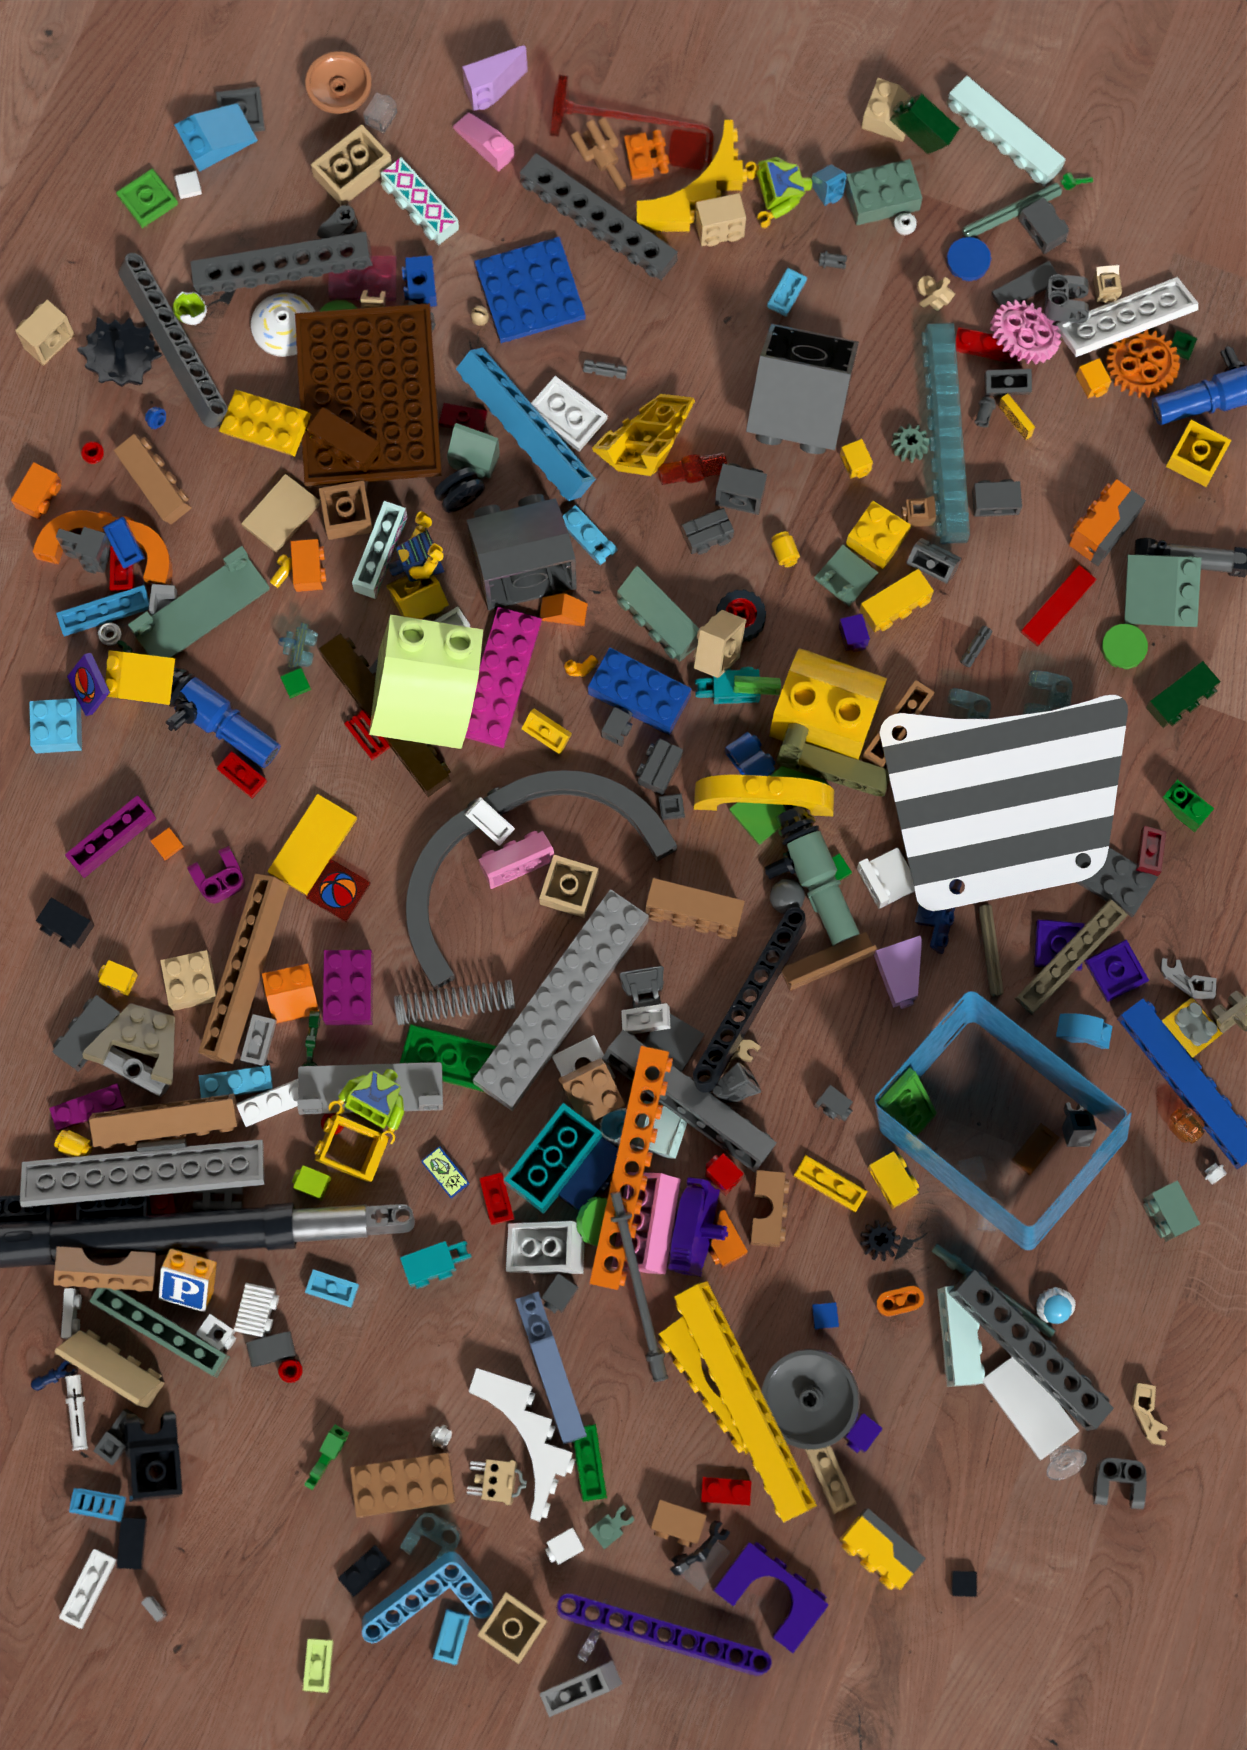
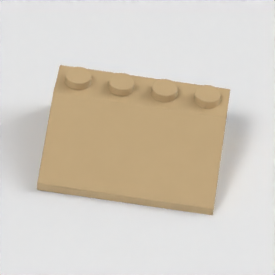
M89 1329L86 1333L79 1330L56 1348V1354L130 1401L146 1408L151 1406L165 1384L159 1380L162 1375L151 1368L148 1371L143 1370L139 1367L140 1361L130 1355L127 1359L119 1354L121 1349L109 1342L107 1346L99 1342L101 1337Z

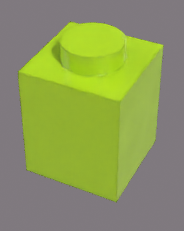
M304 1165L301 1170H296L292 1179V1183H294L293 1188L296 1191L321 1201L331 1181L329 1175Z

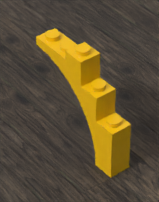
M724 120L723 137L719 150L709 167L699 178L671 195L654 200L637 201V223L648 231H690V223H694L696 202L721 197V191H742L743 182H747V169H743V160H738V149H734V142L738 140V129L733 128V120Z

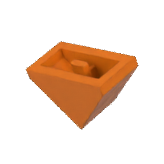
M565 593L543 597L539 618L547 622L585 626L588 604Z

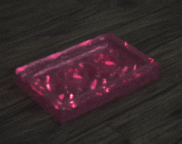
M372 256L373 266H368L363 270L350 269L339 274L329 272V301H361L363 290H368V297H380L381 291H386V301H396V256Z

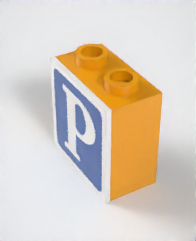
M170 1249L161 1268L159 1299L205 1312L214 1293L217 1262Z

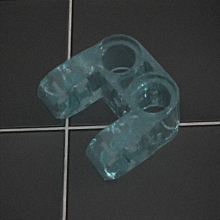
M1030 671L1028 685L1049 690L1047 705L1027 703L1024 705L1023 715L1053 711V707L1064 708L1070 706L1073 683L1070 678L1045 671ZM1056 686H1064L1066 692H1058Z
M957 688L949 690L947 702L968 709L966 719L989 718L991 702L987 697ZM982 705L985 711L977 712L974 706Z
M432 1511L426 1512L411 1527L400 1549L411 1554L422 1535L443 1547L435 1559L437 1560L447 1552L456 1551L461 1541L462 1533L456 1525ZM425 1517H431L434 1520L435 1527L433 1530L424 1528L423 1519ZM446 1530H452L455 1533L456 1540L454 1543H447L444 1540L443 1534Z

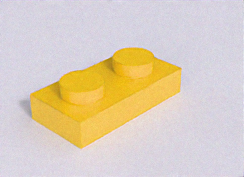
M535 708L530 711L522 727L523 731L558 754L564 750L572 735L571 732Z

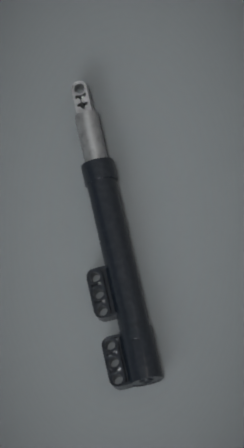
M20 1195L0 1196V1268L55 1265L57 1247L82 1248L89 1260L127 1258L131 1251L156 1253L157 1256L168 1255L170 1249L184 1253L267 1248L268 1251L296 1249L297 1242L366 1238L368 1235L406 1233L413 1229L415 1219L412 1209L405 1204L295 1209L294 1203L265 1204V1207L150 1214V1201L148 1197L137 1196L76 1202V1219L54 1221V1208L52 1204L46 1205V1208L40 1212L36 1211L39 1206L22 1207L18 1213H12L14 1208L21 1206ZM143 1199L139 1205H132L134 1200ZM113 1200L119 1201L114 1207L108 1206ZM88 1202H95L91 1208H84ZM402 1215L409 1216V1219L405 1222L397 1220ZM381 1217V1222L376 1223L378 1218Z

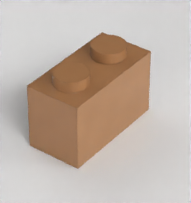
M659 1500L650 1529L655 1530V1536L668 1540L670 1535L678 1538L677 1543L691 1547L692 1543L698 1544L707 1515Z

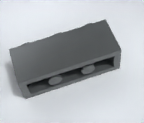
M97 995L85 1003L83 1006L84 1011L79 1018L75 1017L70 1022L68 1032L64 1037L60 1036L53 1045L54 1050L52 1052L78 1072L88 1061L83 1058L84 1050L120 1014L118 1010Z

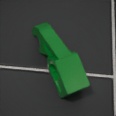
M336 1424L332 1427L319 1450L322 1455L311 1470L304 1486L311 1490L315 1488L330 1461L335 1460L342 1450L349 1435L348 1431Z

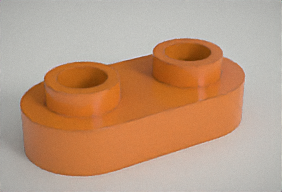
M916 1286L887 1291L877 1298L876 1308L881 1315L886 1317L915 1311L923 1305L924 1294ZM909 1294L915 1296L916 1300L914 1303H909L907 1301V1296ZM884 1301H891L892 1308L886 1309L884 1307Z

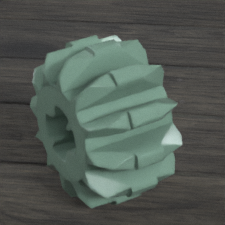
M910 423L907 424L906 429L900 426L898 433H894L892 436L894 441L891 443V447L895 449L894 455H902V462L906 458H909L911 463L914 462L915 458L921 460L923 454L928 452L929 448L927 445H929L930 439L925 438L927 435L926 430L919 432V425L915 429H912Z

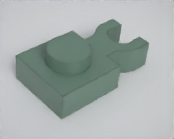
M624 1505L618 1509L613 1519L607 1514L589 1529L604 1549L624 1534L620 1530L622 1526L629 1525L635 1521L633 1517H630L627 1521L621 1519V1513L626 1510Z

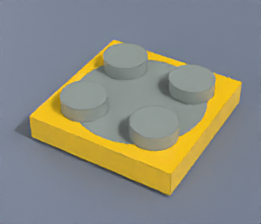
M1190 998L1162 1020L1192 1058L1223 1034L1193 998Z

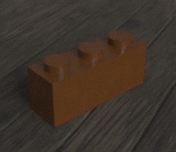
M324 407L321 408L307 428L309 439L312 443L319 447L323 445L328 448L329 453L336 458H344L347 460L348 465L355 470L360 468L366 472L381 452L378 441Z

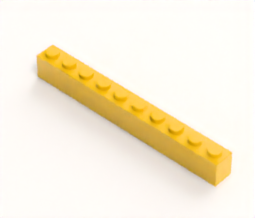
M708 1281L697 1284L674 1296L677 1309L687 1322L688 1332L694 1337L698 1345L699 1355L705 1360L709 1368V1375L719 1388L720 1398L727 1405L731 1413V1421L741 1434L742 1444L749 1450L752 1464L763 1479L764 1489L771 1496L775 1504L776 1514L784 1523L816 1507L817 1505Z

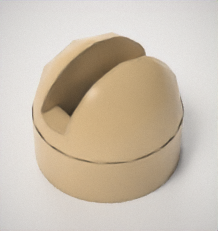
M483 306L474 307L471 311L472 322L476 325L486 324L489 320L488 310Z

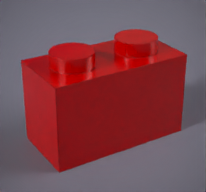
M724 1153L720 1157L717 1155L713 1156L705 1167L707 1169L705 1177L724 1196L742 1180L744 1175Z

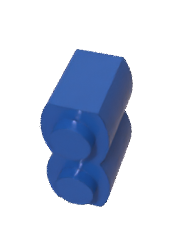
M747 732L725 747V754L741 775L770 776L774 773L775 761L769 753L765 754L761 750L762 744L756 735L751 736Z

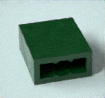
M922 93L915 97H909L905 102L900 101L894 107V115L890 119L894 125L926 154H931L949 146L960 130L952 120Z

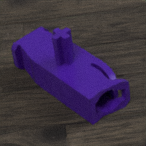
M688 1177L686 1181L688 1187L681 1196L677 1212L668 1269L684 1275L701 1277L710 1239L725 1240V1237H728L727 1226L713 1224L720 1190L715 1189L707 1180ZM694 1183L701 1184L702 1187H698Z

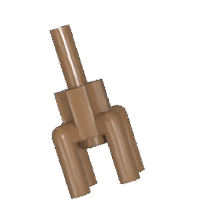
M606 117L600 119L598 123L608 140L603 138L594 120L586 123L588 130L583 132L591 147L590 150H588L579 132L573 133L571 137L583 159L587 162L594 159L600 171L607 169L616 187L621 191L626 188V185L615 167L619 159L613 148L619 145V141Z

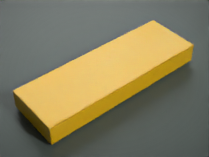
M805 1155L793 1175L856 1213L868 1192Z

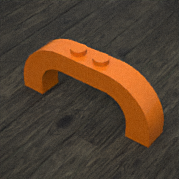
M78 510L61 514L42 529L35 542L33 553L37 560L59 564L63 549L56 538L58 529L81 535L83 527L105 533L102 527L119 518L113 517L112 514L105 511L96 513ZM122 516L125 517L140 549L147 554V566L143 576L146 585H170L173 573L172 561L161 537L150 527L135 522L130 517Z

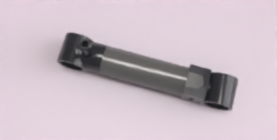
M1139 538L1135 540L1134 555L1201 557V570L1228 572L1229 576L1245 578L1247 575V548L1235 547L1234 550L1171 544L1165 540H1159L1158 542L1152 538Z

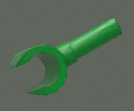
M1071 173L1063 175L1061 183L1066 190H1071L1076 185L1092 183L1093 177L1074 179Z

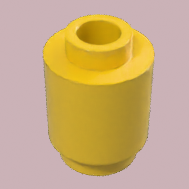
M787 531L774 535L771 538V545L778 564L785 567L795 565L800 558V554L793 536H790Z
M62 1130L54 1144V1147L58 1148L59 1152L69 1157L89 1156L92 1151L91 1141L71 1130Z

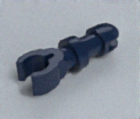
M66 1360L56 1370L51 1369L48 1371V1374L33 1379L31 1387L36 1391L42 1390L52 1382L54 1384L59 1382L60 1378L75 1375L78 1370L65 1371L67 1366L72 1364Z

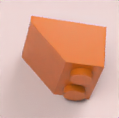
M309 964L262 973L272 1019L277 1020V1023L309 1017L310 1011H320Z

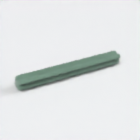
M1054 183L963 227L964 237H975L1020 215L1023 209L1043 197L1046 201H1050L1060 196L1062 189L1058 183Z

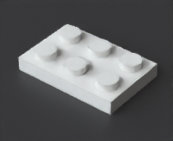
M556 376L531 403L558 436L577 451H580L608 419L604 412Z

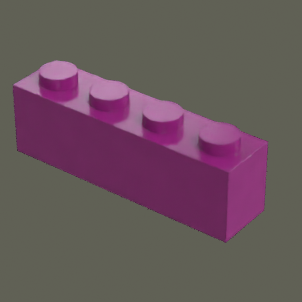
M137 795L67 852L65 856L81 876L86 878L154 822L156 817Z

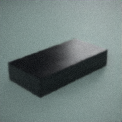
M121 1519L117 1568L143 1570L147 1519Z

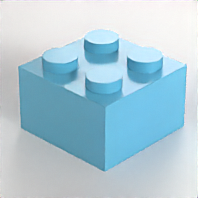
M76 698L30 701V746L35 753L82 751L81 706Z

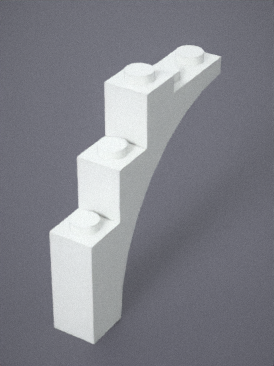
M476 1368L469 1393L487 1400L501 1410L517 1427L526 1442L532 1458L535 1475V1499L530 1518L541 1521L542 1517L547 1518L551 1505L547 1503L549 1493H555L559 1481L554 1479L555 1475L565 1477L567 1472L572 1473L576 1459L571 1458L572 1452L545 1444L546 1439H552L556 1427L551 1425L552 1419L525 1411L526 1407L531 1408L535 1393H532V1386Z

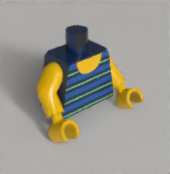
M419 511L415 517V522L419 526H416L412 537L396 548L399 560L387 564L393 577L405 572L409 581L414 582L445 572L441 562L443 559V548L434 543L428 530H425V528H429L432 525V520L423 511Z

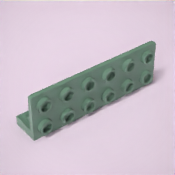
M242 546L223 558L225 566L157 613L150 616L146 611L128 624L132 633L148 655L174 657L270 590L269 585L251 563L247 552Z

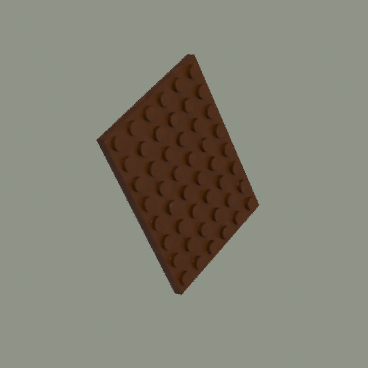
M430 304L295 313L300 409L311 414L302 437L305 486L442 476ZM322 407L380 443L381 452L366 472L360 468L359 470L353 469L344 458H336L329 453L328 448L323 445L319 447L310 441L307 428Z

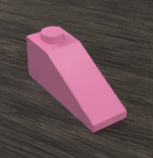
M467 113L453 126V129L498 172L514 158L513 144L498 130L473 114Z

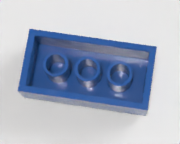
M610 647L588 685V695L612 707L629 710L633 714L632 717L669 736L687 705L692 688Z

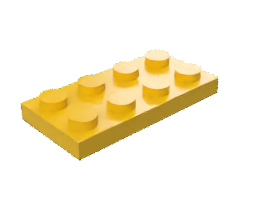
M235 389L219 432L295 457L311 414L301 409Z

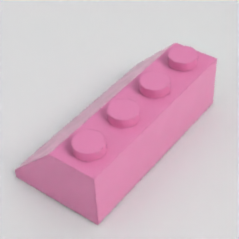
M627 1172V1174H629V1175H635V1174L637 1173V1172ZM644 1173L643 1176H648L645 1191L640 1190L638 1199L643 1200L640 1215L635 1214L633 1223L638 1225L635 1238L631 1239L639 1272L666 1274L681 1179L662 1173ZM625 1185L623 1198L629 1199L633 1196L634 1189L630 1185ZM618 1232L615 1247L623 1244L621 1234ZM613 1257L612 1267L617 1268L619 1262L617 1258ZM625 1262L623 1269L629 1270L628 1263Z

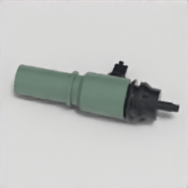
M783 805L785 812L778 815L777 820L780 824L779 835L781 838L785 837L782 840V844L787 845L789 851L783 853L782 859L764 867L766 875H768L769 879H772L788 871L791 874L796 873L801 886L808 888L809 893L807 895L814 911L819 913L833 946L858 936L860 933L839 887L841 882L835 878L837 872L835 863L821 831H819V825L813 826L816 823L815 818L808 814L804 807L798 806L794 808L793 805Z

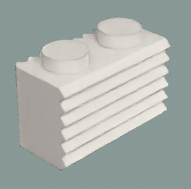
M246 1283L234 1331L264 1338L266 1333L270 1334L273 1325V1319H270L272 1309L276 1310L279 1301L276 1290Z

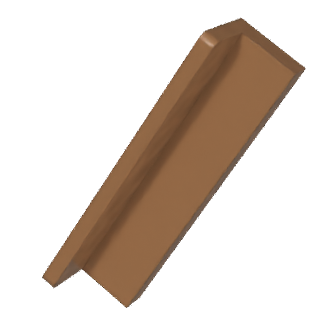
M864 932L784 967L781 973L789 991L873 956L877 947L872 945L867 932Z

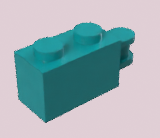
M742 667L740 670H731L728 668L719 678L712 676V678L696 679L697 692H695V697H713L714 704L760 702L761 694L734 692L735 676L760 677L759 669ZM713 685V690H707L706 686Z
M444 1241L400 1257L409 1285L411 1287L416 1286V1289L430 1285L429 1280L437 1277L439 1281L452 1277V1272L456 1271L454 1264L472 1258L471 1253L468 1254L466 1245H468L467 1241L449 1247L447 1242ZM457 1249L459 1257L452 1259L450 1252Z

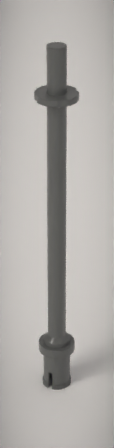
M620 1191L611 1193V1198L616 1215L610 1219L611 1222H618L649 1349L645 1355L646 1361L650 1363L653 1381H664L668 1379L663 1360L665 1354L657 1346L627 1222L632 1217V1213H625Z

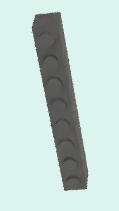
M622 1030L607 1048L602 1060L633 1082L640 1047L645 1045L638 1041L634 1035ZM672 1064L671 1071L666 1072L664 1081L668 1082L665 1096H660L659 1102L756 1173L777 1142L770 1135L756 1128L748 1119L737 1114L729 1105L722 1103L714 1097L711 1092H700L696 1088L694 1080L684 1075ZM655 1067L647 1069L646 1077L649 1080L657 1079L659 1077V1070ZM645 1091L654 1098L653 1092Z

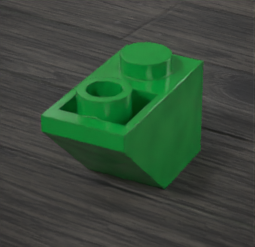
M1178 779L1162 797L1175 817L1193 832H1196L1214 810L1210 804Z

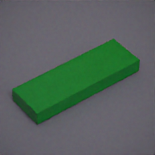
M596 1424L584 1426L587 1437L574 1441L583 1502L607 1498Z

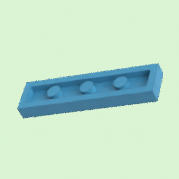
M143 585L56 614L63 635L68 636L149 610L150 600Z

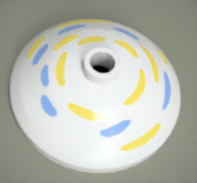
M278 293L265 298L255 308L251 318V331L254 340L261 349L269 354L280 357L296 355L295 313L315 312L314 308L306 299L293 293ZM281 316H286L285 320H279Z

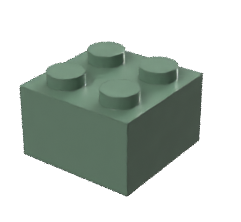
M1178 1180L1144 1198V1209L1149 1217L1152 1216L1156 1222L1155 1230L1158 1236L1164 1238L1166 1242L1200 1225Z

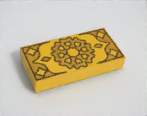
M1008 393L1001 397L998 407L1025 440L1029 439L1034 432L1035 426Z

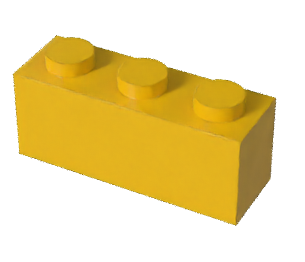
M917 569L861 603L859 611L863 614V617L874 633L880 629L885 631L899 617L902 620L908 617L917 606L922 608L930 603L934 590L921 571Z

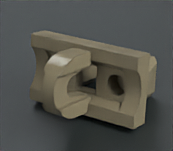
M1236 990L1228 998V1002L1233 1006L1227 1011L1219 1004L1211 1010V1016L1222 1033L1235 1024L1243 1031H1247V996L1245 997Z

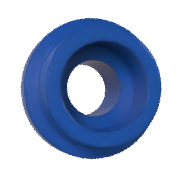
M160 407L149 409L145 416L148 426L152 429L163 426L166 421V411Z

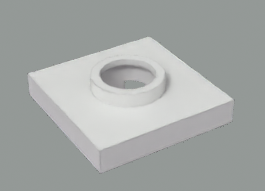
M593 1035L552 1055V1059L561 1077L575 1071V1062L579 1058L585 1057L593 1062L599 1058L602 1059L604 1054ZM605 1062L612 1079H615V1075L611 1070L609 1064Z

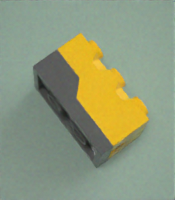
M869 1508L864 1509L839 1539L843 1543L840 1547L850 1556L857 1554L862 1559L860 1564L870 1573L876 1571L880 1574L879 1581L889 1590L894 1588L901 1590L926 1559Z

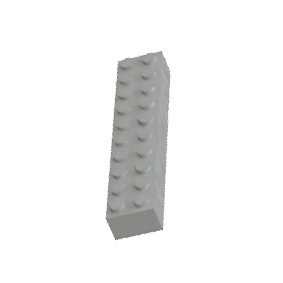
M610 889L474 1077V1084L513 1111L648 923L649 915Z

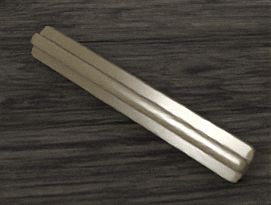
M982 905L979 907L989 989L990 995L996 997L1001 996L1004 992L993 911L991 905Z

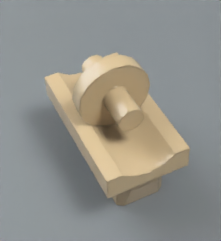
M930 276L922 277L917 283V289L920 294L927 297L922 299L919 304L923 308L931 305L937 311L943 305L946 306L955 295L947 287L950 280L945 277L936 283L934 278Z

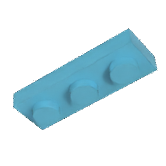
M270 1065L199 1075L201 1098L235 1094L236 1096L273 1089Z

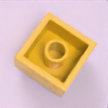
M1190 420L1166 467L1207 487L1232 440Z
M872 501L848 535L846 546L884 570L907 537L911 524L875 501Z

